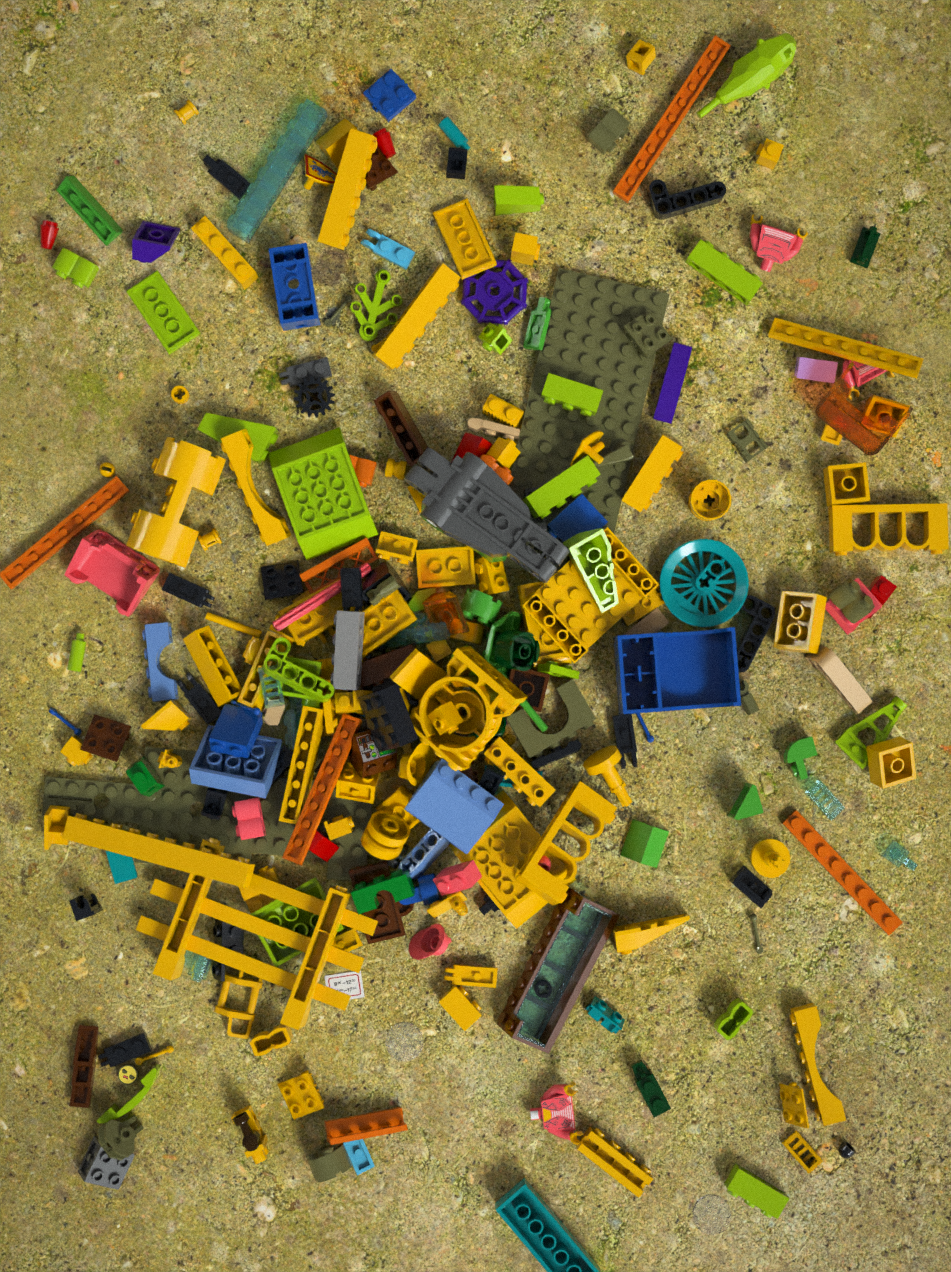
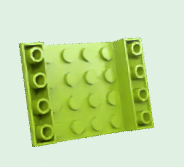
M340 427L269 453L273 474L297 541L307 561L355 544L365 538L368 539L379 535L364 498Z

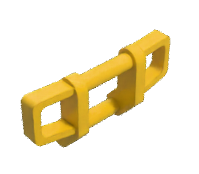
M239 971L238 976L225 973V981L222 983L218 1004L215 1005L214 1012L228 1017V1036L248 1039L252 1022L255 1020L256 1014H254L259 990L263 985L262 979L243 978V971ZM230 983L252 987L247 1012L225 1007ZM232 1018L248 1020L245 1033L231 1031Z

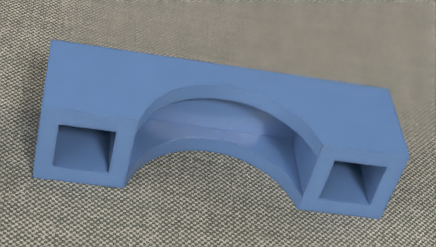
M171 623L146 624L145 629L142 630V636L147 644V648L144 649V655L149 664V667L146 668L147 679H150L151 684L148 687L149 698H152L153 702L179 699L177 680L166 676L160 667L161 652L167 645L173 642Z

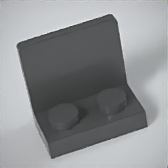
M94 1136L78 1169V1173L84 1182L118 1190L135 1155L132 1153L121 1161L109 1158L98 1143V1136Z

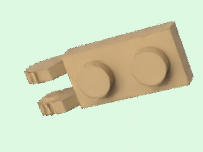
M470 418L467 421L468 429L476 433L482 430L485 431L484 434L495 436L498 434L502 435L503 439L509 438L513 441L514 439L518 440L520 435V429L478 418Z

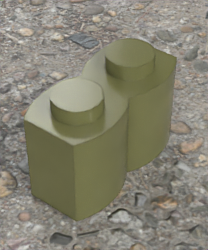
M612 108L591 131L587 140L603 155L607 151L611 153L617 146L615 142L619 138L623 139L629 133L630 122Z
M851 578L845 580L828 595L831 601L842 610L845 617L853 624L868 615L875 607L871 597L864 594L859 584Z

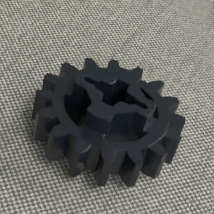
M311 376L310 381L304 378L305 384L298 383L297 385L300 387V390H294L298 394V397H295L294 400L299 401L296 407L303 408L301 410L302 414L307 411L308 417H311L312 413L315 414L316 418L319 417V413L325 416L326 409L332 410L329 405L335 404L331 400V397H334L335 394L330 393L333 386L327 387L328 381L326 380L322 383L321 377H318L317 381L313 376ZM312 384L319 385L316 389H309L307 387ZM325 390L327 392V402L323 400V392ZM308 391L313 394H316L318 392L319 394L317 397L322 403L316 400L311 402L312 397L310 396ZM302 393L306 394L307 401L305 404L302 401ZM313 405H320L322 407L318 410L310 409Z

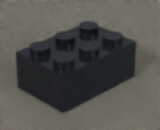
M398 684L358 697L360 707L364 712L367 726L371 730L378 752L398 748L418 739Z

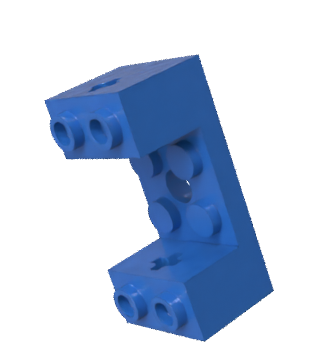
M307 243L269 248L279 320L283 331L321 325ZM291 280L299 282V286L296 289L289 288L288 284Z

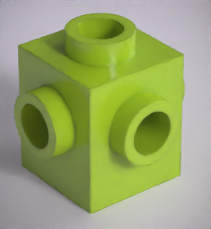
M489 323L478 336L483 342L482 347L488 352L494 351L500 355L513 341L506 333L507 330L500 324L496 326Z

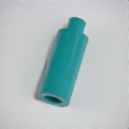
M449 117L443 119L438 126L456 148L469 150L470 146L467 144L468 139Z

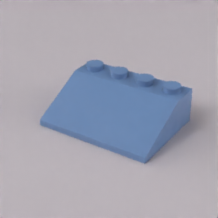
M208 725L189 768L191 783L266 799L273 781L282 740L258 735L248 759L211 751L209 737L215 726Z
M439 759L434 762L404 810L459 850L468 854L494 821L504 803L459 770L454 771L451 769L447 761Z

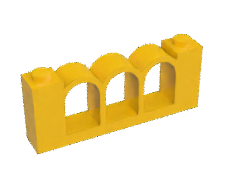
M947 503L832 505L828 507L829 552L835 553V556H847V553L851 551L864 552L874 546L883 552L893 551L899 547L907 551L924 549V551H931V555L942 554V551L949 549ZM870 514L871 539L866 547H862L853 540L852 515ZM879 514H897V541L893 546H887L880 540ZM905 514H923L924 538L919 546L913 545L907 540Z
M583 782L575 783L515 879L552 906L563 903L568 895L566 891L569 887L566 884L571 882L577 873L576 863L584 860L589 855L591 850L590 840L599 837L603 832L604 825L610 824L616 816L614 813L617 807ZM573 807L592 821L594 830L591 835L583 833L565 820ZM559 829H562L579 843L580 854L578 857L569 855L552 843ZM546 850L565 864L567 874L564 880L556 878L538 865Z

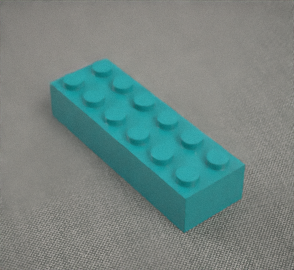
M525 1178L495 1202L497 1213L547 1272H601L598 1264Z

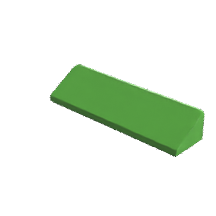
M66 176L56 191L99 239L108 246L123 232V229L75 176Z

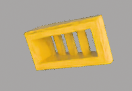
M797 1130L782 1142L808 1174L823 1162V1159ZM795 1138H798L799 1141L791 1148L789 1144ZM803 1143L805 1147L796 1153L794 1150ZM806 1150H809L810 1153L806 1157L801 1159L800 1156ZM814 1156L815 1159L807 1165L805 1162Z

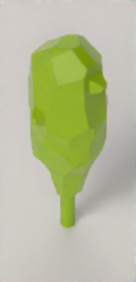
M782 33L764 40L761 38L757 39L756 47L734 62L728 79L716 92V97L696 113L697 116L701 119L719 104L724 105L741 97L751 96L762 88L768 89L770 83L776 80L792 63L796 51L794 37L789 33Z

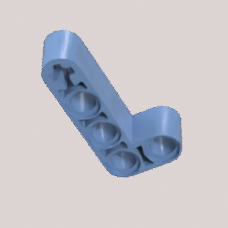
M430 829L401 861L398 869H402V871L408 870L411 879H418L448 847L450 842Z

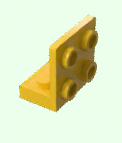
M349 756L336 783L335 797L374 804L376 784L380 773L361 778L351 765L352 756Z

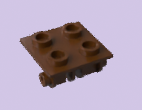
M378 147L372 153L371 169L366 173L365 177L367 189L371 191L378 187L377 184L398 173Z
M94 714L80 750L117 762L125 741H128L130 737L129 731L131 726Z

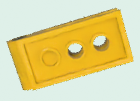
M542 581L517 586L525 632L532 633L540 646L539 658L536 663L531 665L533 671L538 669V664H546L547 661L558 662V666L571 664V660L522 607L526 600L544 584Z

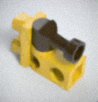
M248 1105L234 1112L231 1119L234 1125L240 1126L244 1136L242 1145L246 1148L244 1152L246 1157L252 1156L255 1164H258L267 1159L266 1155L269 1153L266 1147L268 1138L266 1134L263 1135L260 1123L251 1105Z

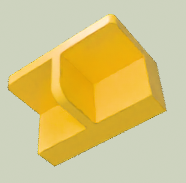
M50 805L44 815V850H49L52 844L68 845L69 840L62 839L67 817L70 816V807Z

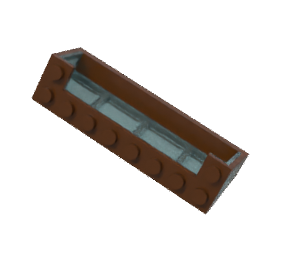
M570 887L566 891L568 894L566 899L553 910L551 919L543 929V934L535 945L530 960L526 962L525 969L517 980L513 993L508 997L507 1004L503 1012L500 1013L497 1025L511 1038L547 1054L550 1053L620 916L614 910ZM540 981H547L551 984L552 993L547 998H540L535 993V986ZM540 985V986L538 987V989H540V991H538V992H539L540 994H542V993H546V994H547L548 991H549V990H547L548 986H547V985H544V986H541V985Z

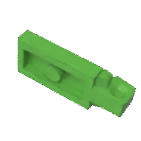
M539 297L537 308L531 311L523 348L527 350H543L551 316V300L546 297Z

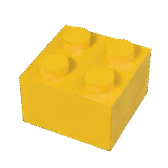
M866 462L833 465L823 469L827 507L832 505L862 504L870 501Z
M899 736L866 746L871 783L884 789L916 779L913 742Z

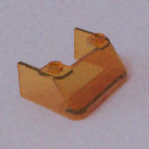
M852 361L818 403L815 412L822 421L862 452L872 456L876 455L910 416L913 408L910 406L899 420L890 415H885L877 423L872 421L846 400L851 393V386L843 378L854 366L855 363Z

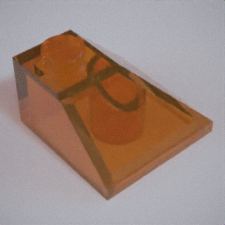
M450 591L433 593L423 602L435 638L470 631L457 595Z

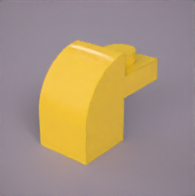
M353 690V692L335 693L336 713L356 712L358 715H364L358 697L373 691Z

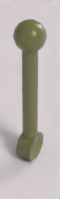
M347 295L345 297L346 300L334 314L324 321L325 326L330 327L332 325L333 319L348 302L353 300L352 295Z
M751 914L750 920L753 923V929L757 945L755 951L758 954H761L763 952V947L760 945L758 935V929L756 924L757 915Z

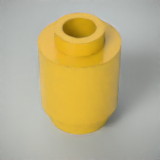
M252 636L251 640H248L242 655L245 658L244 662L253 665L263 640Z

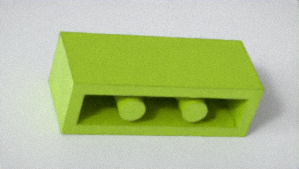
M548 373L541 398L547 404L554 405L557 403L562 405L563 409L569 411L576 409L580 411V414L591 417V415L595 416L603 390Z
M738 1164L734 1165L724 1183L730 1195L735 1198L738 1196L742 1197L747 1205L752 1208L757 1206L761 1209L760 1212L769 1218L773 1216L778 1219L789 1200L785 1192Z

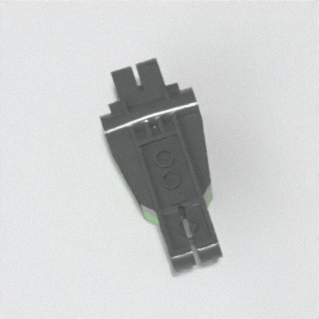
M427 447L417 460L420 466L414 464L404 478L409 485L426 496L422 501L420 516L428 524L443 534L469 546L491 563L505 561L509 557L537 579L547 583L557 570L553 564L560 566L570 553L563 543L531 521L529 507L492 468L470 452H467L463 458L457 455L452 462H449L436 451Z

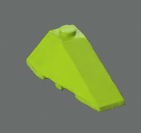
M598 528L581 532L562 542L570 551L568 555L600 612L604 613L619 604L613 573L614 565L611 558V544L604 530Z

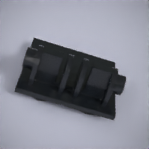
M298 560L261 567L265 600L284 599L286 596L289 598V596H300L304 593Z

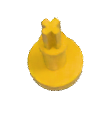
M616 746L602 748L590 755L584 761L583 767L590 776L602 774L609 786L610 792L615 793L622 807H627L633 801L625 789V781L622 780L614 766L620 761L622 755Z
M768 838L754 845L751 850L750 861L757 873L764 877L775 878L787 870L790 864V854L782 842Z

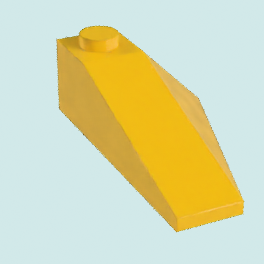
M685 913L615 926L612 930L615 949L617 953L621 952V955L630 954L632 950L638 949L690 920V916Z

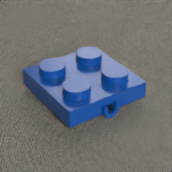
M392 69L363 92L364 97L372 104L373 110L376 113L379 112L387 122L391 121L416 99V94Z

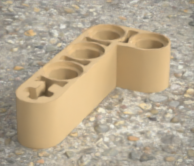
M820 644L818 654H808L805 657L815 669L825 676L854 713L860 714L872 703L868 694L831 649Z

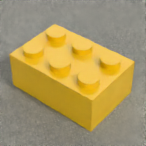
M782 591L773 647L783 651L818 654L827 597L815 593Z

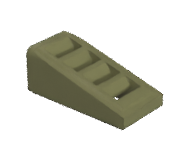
M625 444L603 456L604 460L600 464L596 461L593 463L596 468L630 461L634 456L628 445Z

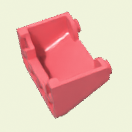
M95 530L82 538L64 575L75 584L86 581L90 582L117 600L115 605L117 611L129 617L155 581L160 568L107 532Z

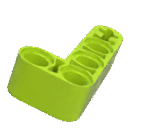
M283 637L276 639L263 662L262 670L264 673L319 702L329 701L334 694L333 685L285 660L291 648L290 642ZM282 644L285 646L286 651L279 652L276 649V645ZM274 661L277 668L270 669L267 666V662ZM291 670L294 673V677H286L285 671ZM302 680H310L312 686L305 687L302 683ZM316 684H318L316 691H313ZM323 689H326V690H327V691H326L327 694H326L325 696L322 695V690H323Z

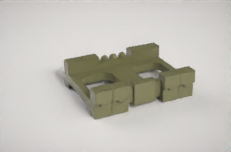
M748 418L726 434L732 444L735 443L734 446L741 452L740 456L745 463L768 448L765 441L759 438L758 433L754 430V426ZM744 426L749 434L740 440L736 436L735 430ZM752 441H755L760 447V450L754 455H750L746 449V446Z

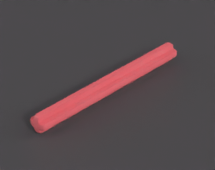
M368 563L360 566L361 578L369 575L372 571ZM341 579L273 621L272 625L275 630H282L341 592Z

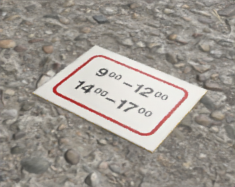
M361 970L360 973L353 971L325 976L326 986L351 995L350 999L365 997Z

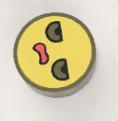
M133 1064L123 1065L118 1072L120 1082L126 1085L134 1083L139 1075L137 1067Z

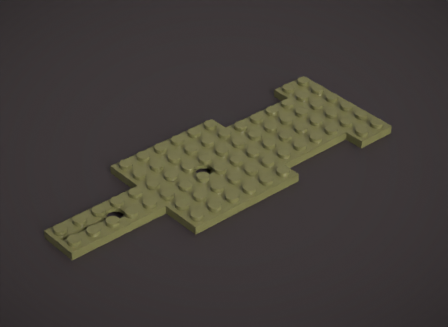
M145 747L146 759L165 784L163 788L150 797L141 795L135 785L130 783L46 776L42 815H45L50 805L70 807V816H75L76 813L87 815V819L92 820L98 818L105 821L138 823V829L141 830L140 834L147 835V832L158 834V838L165 840V837L177 840V844L183 845V842L195 844L194 848L196 849L200 848L203 839L209 840L212 837L221 841L220 844L225 846L223 852L232 854L231 858L238 860V857L250 859L249 863L252 862V853L283 856L296 824L279 821L288 779L282 777L270 787L266 799L260 798L266 836L241 840L236 834L235 826L238 825L237 817H233L232 806H235L234 802L257 798L256 796L228 791L225 808L219 820L209 819L206 816H194L190 810L191 805L194 802H201L204 805L208 789L207 786L191 783L189 768L197 752L194 750L174 749L173 754L179 755L183 760L181 766L158 768L160 763L157 761L162 751L165 752V749L171 748ZM335 785L318 829L328 836L324 821L329 820L332 823V818L340 815H343V818L352 816L355 827H352L353 832L332 840L340 848L329 859L327 879L351 881L349 869L367 865L368 852L362 846L361 837L371 818L372 804L335 797ZM100 793L106 794L109 798V804L105 808H99L95 804V797ZM308 850L305 857L321 859L310 850ZM136 858L134 860V862L150 863Z

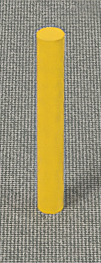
M207 612L205 617L209 621L260 638L262 634L260 630Z

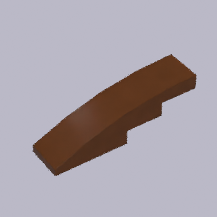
M79 1025L73 1059L74 1069L71 1081L70 1107L90 1108L99 1027Z

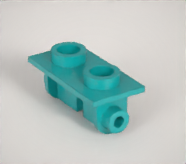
M594 996L592 1003H589L585 1008L587 1014L597 1022L603 1017L604 1020L601 1022V1025L611 1033L614 1032L616 1034L619 1029L622 1030L625 1021L622 1015L612 1010L604 1000Z

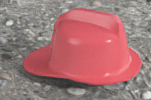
M433 924L412 937L408 951L410 956L417 960L431 955L438 956L446 951L448 944L452 940L445 933L444 927L441 924Z

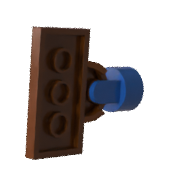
M387 860L349 869L353 888H355V884L363 881L366 884L373 882V878L384 875V878L391 876ZM435 873L418 877L419 886L414 887L416 891L414 896L395 902L393 895L386 890H381L377 893L379 901L377 909L362 913L364 916L378 920L373 936L365 933L368 944L405 936L406 932L402 917L408 915L413 910L415 903L423 901L424 905H429L438 900L441 902L443 898L433 881L437 876Z

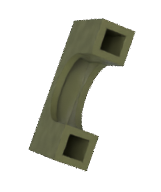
M573 679L556 688L567 709V721L560 731L553 734L539 732L533 726L523 708L506 717L529 758L532 756L540 757L544 754V749L548 747L553 749L561 744V739L565 737L570 739L577 735L576 731L583 727L585 730L594 725L593 721L596 718Z

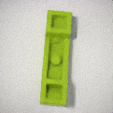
M157 1064L140 1080L144 1087L123 1107L119 1108L114 1103L97 1119V1122L101 1124L111 1119L115 1120L133 1109L153 1086L161 1066Z

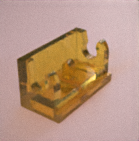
M397 774L378 781L376 792L378 799L382 801L387 799L402 785L407 791L415 789L416 786L410 784L408 780L400 778Z

